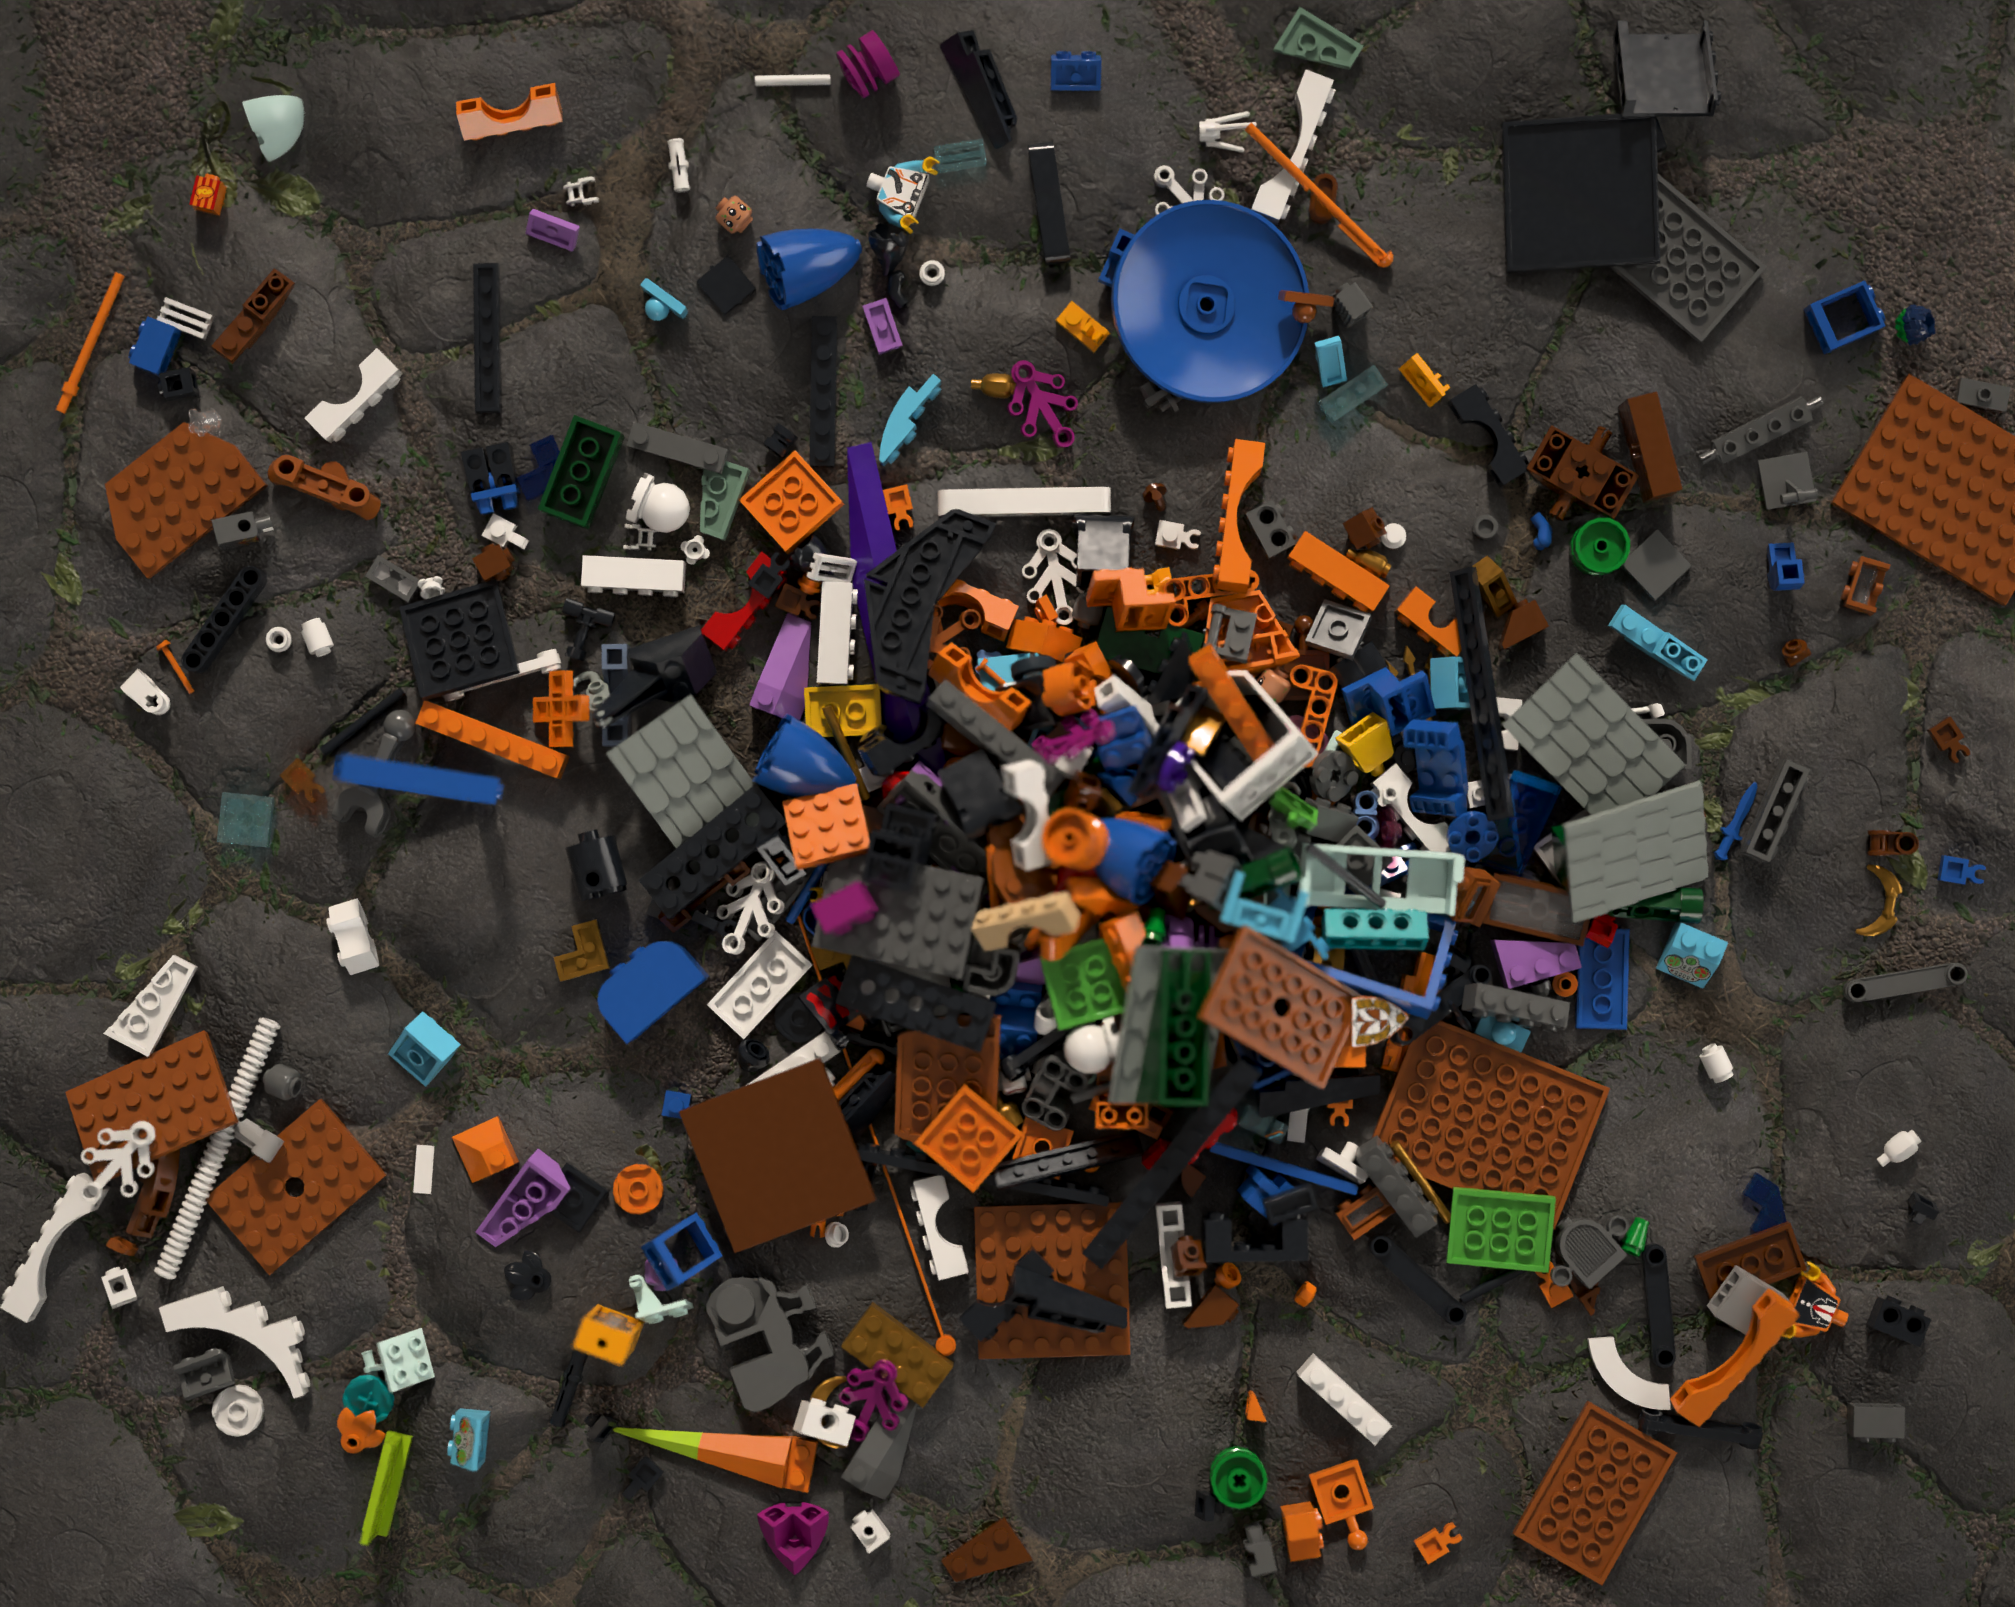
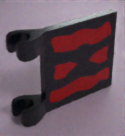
M837 969L798 996V999L828 1034L836 1049L841 1051L846 1048L849 1039L839 1029L859 1015H861L865 1024L870 1029L874 1028L880 1019L835 1003L844 979Z

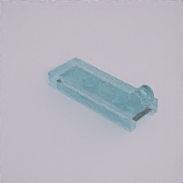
M1372 365L1320 400L1318 404L1320 405L1321 412L1326 414V419L1334 423L1386 388L1388 384L1375 365Z

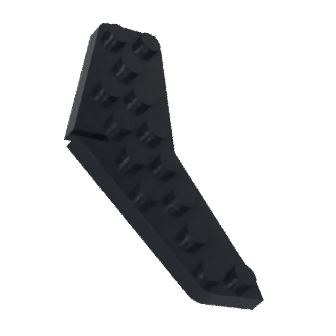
M952 509L866 574V578L887 585L885 587L864 579L876 682L879 689L915 704H921L926 687L934 607L991 539L996 523L960 509Z

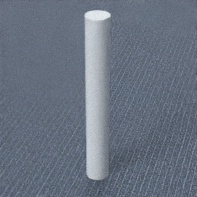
M830 75L755 76V86L831 85Z

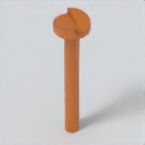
M164 640L160 645L156 646L157 651L162 650L188 693H193V687L167 647L171 643L168 640Z
M986 658L983 659L980 666L975 668L978 672L981 670L986 672L999 685L1006 683L986 665L988 663Z

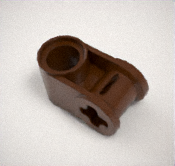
M1868 830V835H1870V851L1867 852V856L1909 855L1918 849L1919 841L1913 833ZM1902 837H1906L1910 843L1906 851L1901 849L1899 845Z

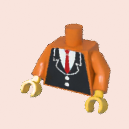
M1807 1262L1810 1266L1808 1272L1801 1271V1275H1799L1789 1298L1799 1316L1793 1326L1781 1335L1783 1337L1801 1338L1814 1336L1820 1330L1827 1332L1831 1323L1843 1327L1847 1322L1848 1313L1837 1309L1840 1298L1835 1296V1287L1827 1275L1811 1262Z

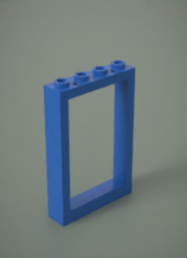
M346 754L336 755L332 776L334 781L484 804H496V800L501 799L503 784H499V778Z
M1345 885L1344 894L1356 895ZM1308 905V907H1305L1302 918L1307 916L1313 922L1317 906ZM1427 913L1428 928L1440 931L1442 935L1425 997L1303 959L1302 956L1306 942L1291 953L1364 997H1378L1388 1000L1398 1006L1403 1012L1427 1019L1431 1011L1436 1012L1440 1001V997L1436 996L1437 990H1442L1446 979V975L1442 974L1444 966H1449L1452 953L1448 952L1450 944H1455L1458 931L1454 930L1456 921L1435 913Z

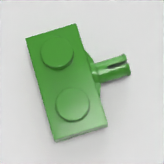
M1283 786L1270 796L1269 804L1277 812L1288 816V827L1296 828L1297 826H1303L1311 831L1317 825L1318 810Z

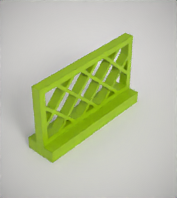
M388 1430L386 1433L362 1528L363 1533L360 1544L368 1545L377 1535L387 1537L389 1534L413 1439L411 1435Z

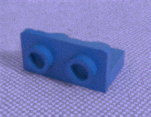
M1058 51L1056 55H1051V90L1101 91V56L1096 55V52L1084 51L1081 52V55H1071L1069 51Z

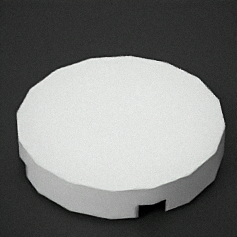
M234 1385L226 1388L218 1394L212 1407V1416L219 1430L227 1435L236 1437L249 1434L256 1429L262 1421L264 1414L262 1398L257 1391L245 1385Z

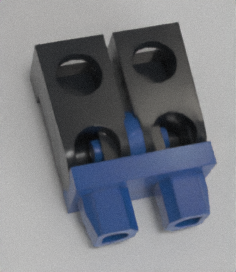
M505 442L486 446V449L481 447L460 452L472 501L477 503L481 515L494 513L493 499L498 498L502 499L504 510L518 508L517 494H520L513 460L512 444Z

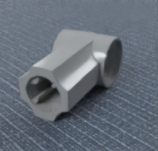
M247 1118L239 1122L234 1129V1137L252 1149L251 1152L268 1163L273 1160L285 1142L270 1131L263 1130Z

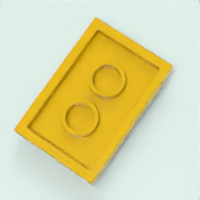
M877 684L804 688L806 724L823 737H834L822 710L829 705L832 706L844 736L864 735L871 729L882 725L881 696Z

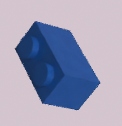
M147 316L146 321L140 324L138 330L139 338L136 345L134 344L130 349L129 363L159 376V373L166 372L182 331L172 325Z

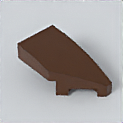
M1571 1272L1572 1280L1569 1285L1588 1314L1592 1316L1595 1312L1594 1306L1597 1294L1600 1292L1599 1282L1588 1289Z

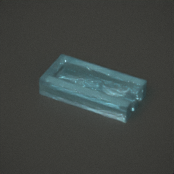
M983 139L933 146L935 159L940 161V164L936 163L938 173L987 165ZM979 147L978 151L940 157L942 152ZM981 156V159L941 165L942 162Z

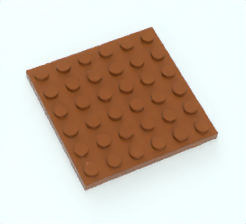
M1108 1202L1107 1206L1091 1203L974 1206L977 1299L988 1303L1004 1301L1015 1263L1033 1246L1054 1268L1052 1273L1054 1276L1053 1280L1125 1307L1127 1309L1128 1325L1125 1329L1109 1325L1106 1327V1332L1094 1333L1028 1318V1307L1019 1305L1015 1308L1017 1311L1016 1315L1007 1323L1003 1320L997 1326L999 1331L990 1340L986 1338L981 1342L978 1340L979 1359L1130 1355L1127 1239L1102 1270L1082 1254L1123 1202Z

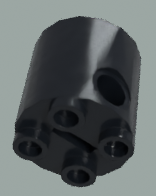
M597 829L578 834L579 844L566 847L575 887L581 901L592 900L607 894L627 890V880L615 835L600 838Z

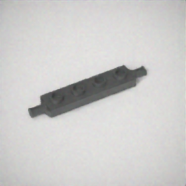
M1818 396L1809 402L1803 397L1788 402L1710 441L1711 450L1699 455L1698 459L1702 465L1714 459L1720 464H1725L1812 421L1811 411L1824 406V401H1822L1821 396Z

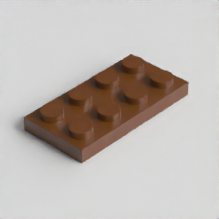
M1788 1221L1693 1256L1709 1301L1736 1265L1767 1284L1807 1270L1793 1228Z

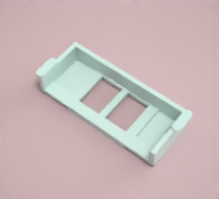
M1302 843L1301 871L1303 880L1299 881V891L1303 890L1310 893L1306 907L1313 905L1378 910L1390 908L1398 911L1417 909L1427 913H1443L1455 916L1457 883L1463 880L1465 859L1460 854L1453 852L1315 844L1345 869L1347 854L1373 855L1371 889L1378 895H1380L1382 856L1409 858L1406 898L1382 897L1386 900V904L1380 909L1363 895L1344 894L1345 881L1305 850L1309 843Z

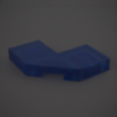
M553 435L530 444L539 468L517 477L527 501L542 496L560 452Z
M1755 1172L1742 1194L1763 1207L1750 1229L1757 1233L1787 1221L1779 1186Z

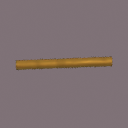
M831 705L826 706L822 709L842 757L856 776L855 783L859 784L858 790L861 801L867 800L871 796L865 786Z
M1396 1140L1391 1143V1149L1414 1181L1419 1184L1426 1198L1434 1204L1444 1223H1449L1450 1212L1400 1142Z

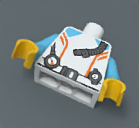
M927 157L925 160L899 163L894 167L888 168L885 178L873 173L870 174L866 187L879 191L876 199L879 211L889 224L904 228L909 234L913 233L909 226L913 223H919L915 216L929 183V174L926 173L928 172L934 176L937 175L938 171L932 169V166L936 163L940 164V161L933 157Z

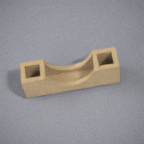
M1063 892L1037 899H1028L1020 903L1006 904L994 909H984L977 912L971 930L986 952L1007 947L1013 930L1021 926L1040 928L1052 937L1075 932L1081 914L1068 892Z

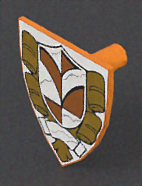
M1378 997L1351 998V1047L1372 1045L1389 1038L1403 1026L1409 1017L1398 1006L1388 1000Z

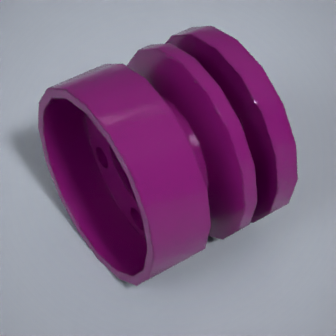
M873 30L858 38L861 51L858 52L851 44L846 46L850 58H848L843 50L836 52L843 75L850 86L862 98L869 96L866 83L873 92L878 90L874 79L877 76L884 84H888L900 76L890 53Z

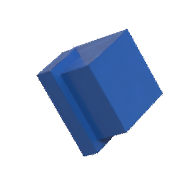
M1250 1164L1245 1170L1249 1177L1237 1191L1251 1206L1267 1218L1261 1199L1295 1187L1279 1173L1271 1180L1255 1165Z

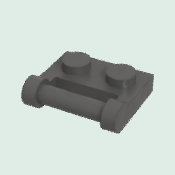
M1213 604L1211 609L1213 616L1207 642L1203 644V648L1211 643L1221 659L1246 664L1257 614L1227 608L1221 604ZM1222 618L1230 619L1224 648L1216 645Z

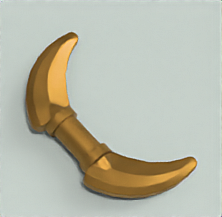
M1867 865V869L1872 871L1882 882L1886 891V900L1882 915L1871 925L1856 929L1855 932L1863 936H1876L1888 931L1897 922L1894 909L1896 898H1898V894L1902 893V887L1896 876L1886 868L1877 865Z
M834 1376L822 1381L812 1392L810 1401L811 1398H816L826 1402L833 1389L839 1384L846 1382L847 1377ZM825 1416L821 1420L822 1427L826 1425ZM816 1438L819 1442L831 1448L839 1449L849 1447V1444H847V1446H844L841 1444Z

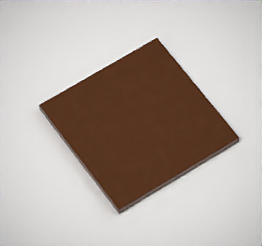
M821 1057L679 1111L735 1253L876 1201V1196Z

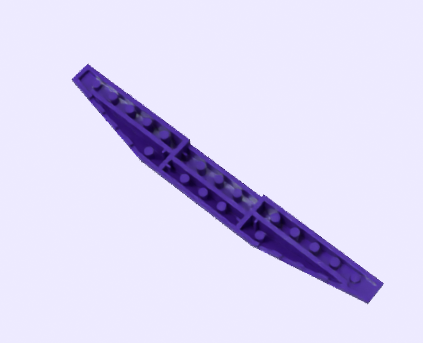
M872 442L848 447L847 463L850 558L857 561L852 582L854 589H858L857 603L876 680L864 579L887 587V585L866 578V574L895 553L897 549ZM927 678L925 694L920 705L880 689L884 719L889 731L894 734L893 740L902 742L911 737L917 729L919 723L918 708L928 702L931 697ZM941 738L936 739V744L931 748L922 749L917 752L907 771L909 772L920 760L939 777L938 771L942 770L946 763L944 750L941 748Z

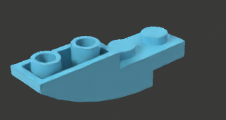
M934 374L918 392H915L909 386L894 407L887 421L880 446L879 461L883 466L887 462L892 464L900 455L899 448L904 443L908 445L916 436L914 432L916 425L911 419L914 418L916 420L924 412L925 407L923 405L927 400L931 399L933 401L942 389L939 387L941 380Z
M1621 604L1608 625L1624 636L1626 641L1692 681H1695L1707 662V659L1669 632L1662 631L1626 605Z

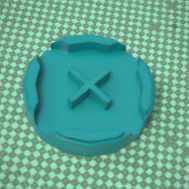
M362 1375L350 1381L345 1389L342 1401L344 1408H349L355 1417L363 1412L374 1410L376 1423H379L386 1419L392 1410L394 1396L393 1392H389L387 1383L379 1377Z

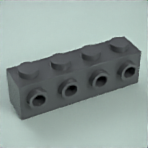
M1787 759L1779 761L1739 853L1762 863H1767L1774 859L1778 851L1777 844L1779 839L1787 831V821L1790 814H1793L1798 806L1799 800L1797 798L1808 783L1809 777L1807 776L1810 769Z
M1482 983L1465 985L1462 1010L1472 1012V1015L1475 1017H1496L1495 1020L1499 1022H1519L1518 1025L1522 1027L1533 1028L1538 1026L1542 1027V1031L1553 1033L1557 1032V1029L1567 1028L1570 1002Z
M1376 1135L1356 1149V1160L1416 1238L1437 1225L1438 1211L1431 1201L1426 1200L1419 1184L1410 1179L1407 1169L1401 1162H1397L1386 1142L1383 1143L1378 1135Z

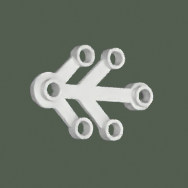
M1169 166L1158 167L1154 174V181L1159 187H1167L1181 203L1204 199V184L1207 181V173L1203 169H1197L1193 172V199L1176 182L1174 172ZM1165 171L1169 174V177L1162 179L1160 173ZM1198 173L1203 174L1204 180L1197 181L1195 175ZM1219 187L1211 189L1209 200H1215L1212 197V193L1219 192L1221 198L1218 200L1223 201L1224 191ZM1160 202L1156 205L1155 215L1157 216L1158 214H1160L1158 212L1159 207H1165L1166 209H1169L1173 206H1169L1165 202Z
M1046 529L1037 537L1039 549L1029 564L1024 565L1022 568L1024 578L1033 579L1037 575L1036 568L1047 555L1049 566L1035 587L1028 591L1027 600L1035 604L1037 600H1031L1029 597L1030 593L1035 591L1039 594V598L1042 597L1043 591L1052 579L1057 604L1055 611L1058 618L1056 622L1059 625L1066 626L1073 621L1071 615L1073 609L1067 605L1062 578L1076 587V574L1059 564L1057 553L1071 561V565L1075 569L1077 566L1074 564V559L1077 558V554L1062 544L1061 536L1057 531ZM1046 538H1052L1054 544L1048 547L1044 541ZM1027 567H1032L1034 569V574L1032 576H1028L1025 574V569ZM1076 587L1077 591L1080 594H1084V591L1080 590L1079 587ZM1066 611L1069 614L1068 619L1061 620L1059 618L1060 612Z
M766 861L756 863L751 869V874L734 885L737 886L735 893L732 892L734 886L730 883L726 887V892L729 896L738 898L743 894L745 888L753 885L750 894L728 905H721L717 909L718 918L724 921L731 920L734 913L743 909L735 932L727 934L723 939L722 946L727 953L737 955L744 950L745 941L743 938L753 913L758 924L757 931L760 936L770 938L775 933V927L768 922L760 900L762 890H764L768 900L767 909L769 912L774 914L782 913L784 903L777 898L772 884L776 873ZM766 870V875L762 878V873ZM777 902L778 907L774 910L773 905ZM725 909H727V910H728V913H727V915L724 917V916H723V912H724ZM768 926L769 930L764 934V928ZM736 941H738V945H737V947H736V949H735V948H734V943H735Z
M139 1121L132 1125L130 1130L113 1131L110 1128H105L98 1133V1141L101 1144L107 1145L113 1141H130L124 1148L96 1150L89 1147L81 1153V1159L86 1164H92L95 1161L112 1160L94 1182H88L81 1188L80 1197L84 1202L90 1204L97 1202L103 1195L102 1188L120 1167L123 1182L121 1193L126 1197H131L137 1193L138 1185L133 1179L131 1157L137 1148L140 1165L137 1168L139 1176L147 1178L154 1173L155 1167L150 1162L149 1144L155 1139V1129L150 1123ZM140 1129L146 1131V1138L139 1136ZM103 1132L110 1134L109 1141L103 1139ZM86 1152L93 1153V1160L87 1159ZM143 1165H147L150 1168L148 1174L142 1171ZM127 1184L132 1185V1193L126 1191L125 1186ZM94 1187L97 1190V1195H91L89 1188Z

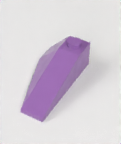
M787 613L749 704L751 707L779 718L789 714L798 720L801 719L805 709L804 688L808 687L811 622Z
M537 1149L481 1223L476 1233L494 1247H497L517 1234L521 1229L554 1210L570 1190V1186L559 1164L540 1149Z

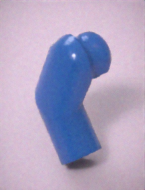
M1539 511L1530 520L1538 529V537L1534 539L1533 544L1536 549L1543 550L1545 547L1548 548L1550 546L1553 530Z

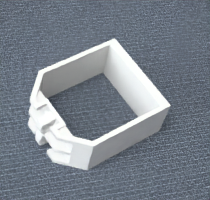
M1247 670L1228 672L1242 695H1261L1291 732L1225 790L1219 787L1195 756L1190 762L1191 766L1218 799L1240 821L1319 754ZM1208 693L1209 698L1204 706L1222 713Z

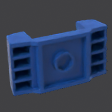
M1412 719L1403 729L1404 747L1415 748L1419 790L1409 796L1412 812L1459 817L1467 812V793L1469 788L1464 741L1460 737L1458 723Z

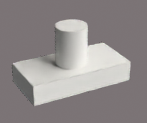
M1352 1142L1346 1143L1340 1155L1325 1147L1320 1150L1316 1160L1358 1185L1364 1183L1369 1176L1364 1169L1353 1163L1356 1159V1149L1358 1146Z

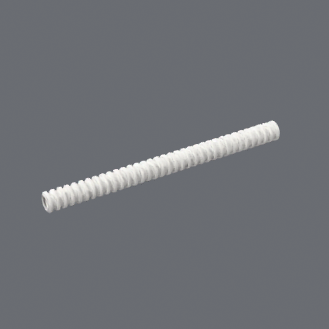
M264 1017L258 1020L260 1024L256 1025L255 1029L257 1031L252 1034L254 1038L249 1041L250 1047L246 1048L248 1053L243 1055L245 1060L240 1063L241 1069L237 1070L238 1077H234L235 1084H231L232 1091L228 1092L238 1122H241L239 1119L244 1116L242 1111L247 1108L245 1104L250 1101L248 1097L253 1094L252 1088L256 1087L255 1081L259 1080L257 1075L262 1072L261 1066L265 1065L264 1059L268 1058L267 1051H271L270 1044H274L273 1037L277 1036L276 1030L281 1027L279 1023ZM238 1123L210 1135L209 1139L211 1141L206 1144L208 1148L203 1151L205 1156L200 1159L202 1163L197 1166L199 1170L194 1173L195 1179L191 1180L192 1186L188 1187L189 1194L185 1195L186 1201L182 1202L183 1208L179 1209L180 1216H176L177 1223H173L174 1230L170 1231L171 1237L166 1240L168 1244L163 1247L165 1252L160 1254L162 1259L158 1260L157 1264L159 1266L154 1269L157 1275L166 1279L176 1278L175 1272L179 1271L180 1267L178 1265L183 1262L181 1258L186 1255L184 1250L189 1248L187 1243L191 1242L192 1238L190 1236L195 1233L194 1227L198 1226L197 1220L201 1219L200 1213L204 1212L203 1205L207 1204L206 1198L210 1197L209 1191L213 1190L212 1183H216L215 1176L219 1175L218 1169H221L223 1166L221 1162L226 1159L224 1155L229 1152L227 1147H230L232 1144L230 1140L234 1139L233 1133Z

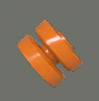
M1071 808L1059 810L1053 814L1045 824L1042 833V845L1048 858L1057 864L1082 871L1091 869L1102 861L1109 843L1108 830L1101 820L1093 815Z

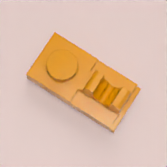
M1073 301L1068 304L1056 319L1060 326L1093 353L1110 335L1107 329Z
M1418 353L1399 368L1400 372L1430 408L1446 395L1445 392L1450 388L1448 384L1443 387L1438 380L1441 375L1439 373L1434 375Z

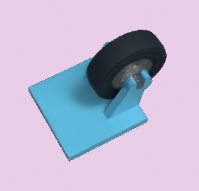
M1039 653L986 658L988 660L986 665L1006 683L1040 674L1044 681L1043 671L1056 666V661L1053 657L1039 656ZM984 658L977 659L978 666H980ZM981 670L979 672L981 684L992 691H996L995 688L999 684Z

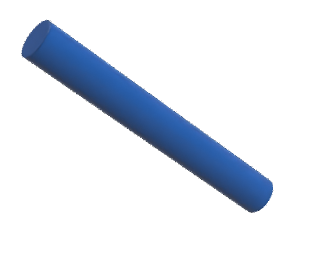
M830 862L815 867L786 916L785 920L787 922L795 923L814 891L810 890V888L817 886Z

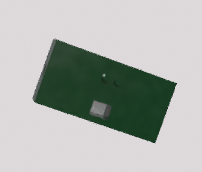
M1107 607L1097 644L1106 661L1111 660L1116 655H1121L1122 660L1124 658L1129 659L1138 670L1159 675L1160 673L1157 672L1158 666L1163 658L1168 659L1171 654L1168 649L1174 637L1179 638L1183 631L1186 632L1193 651L1196 653L1201 649L1205 634L1170 624L1167 625L1166 629L1117 632L1113 609Z

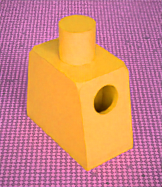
M1374 712L1335 738L1343 752L1352 758L1355 767L1364 773L1370 772L1372 776H1380L1385 772L1383 762L1392 757L1394 753L1388 722Z

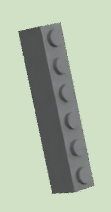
M946 679L929 698L926 706L979 749H984L985 753L1003 767L1026 760H1032L1041 764L1045 772L1044 789L1048 798L1065 778L1051 764L1048 765L1039 754Z

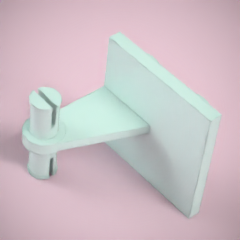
M634 1275L629 1279L639 1311L636 1313V1318L645 1321V1323L655 1324L664 1321L663 1316L667 1315L674 1318L688 1314L689 1309L694 1308L693 1303L687 1300L663 1306L642 1276Z
M422 1328L376 1343L381 1364H375L372 1350L361 1353L365 1364L363 1368L364 1373L379 1377L377 1371L384 1370L389 1392H394L435 1377Z

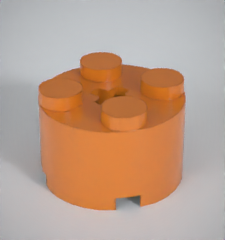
M1076 660L1045 669L1043 671L1045 692L1042 696L1045 706L1051 707L1061 717L1090 710L1091 706H1095L1097 698L1094 689L1097 687L1095 679L1091 680L1088 675L1089 672H1092L1090 667L1084 661Z

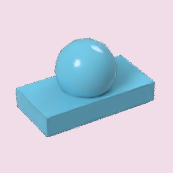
M648 278L643 280L640 285L641 288L652 296L645 304V312L650 319L654 321L663 320L667 317L669 309L680 318H685L688 314L685 305Z
M1336 336L1315 342V357L1318 362L1322 386L1326 387L1347 381L1340 337Z
M1488 1016V1018H1481L1478 1021L1475 1034L1518 1052H1522L1531 1031L1512 1022L1496 1021V1017Z

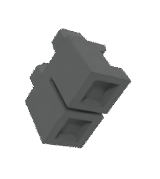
M1209 850L1206 854L1196 852L1191 860V865L1198 869L1195 877L1188 874L1184 875L1180 886L1197 901L1205 902L1213 908L1222 911L1235 871L1242 872L1243 867L1235 859Z
M1259 1521L1244 1524L1247 1537L1242 1538L1246 1549L1253 1552L1254 1556L1246 1558L1251 1576L1277 1571L1270 1539L1267 1533L1262 1532Z

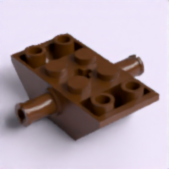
M1551 425L1528 464L1526 470L1541 484L1559 494L1554 506L1549 511L1550 516L1554 517L1557 515L1555 519L1563 521L1573 502L1588 511L1615 519L1639 477L1635 472L1603 455L1602 451L1613 434L1607 430L1601 438L1606 428L1598 426L1589 445H1586ZM1581 469L1585 476L1579 479L1577 477L1579 473L1576 470Z

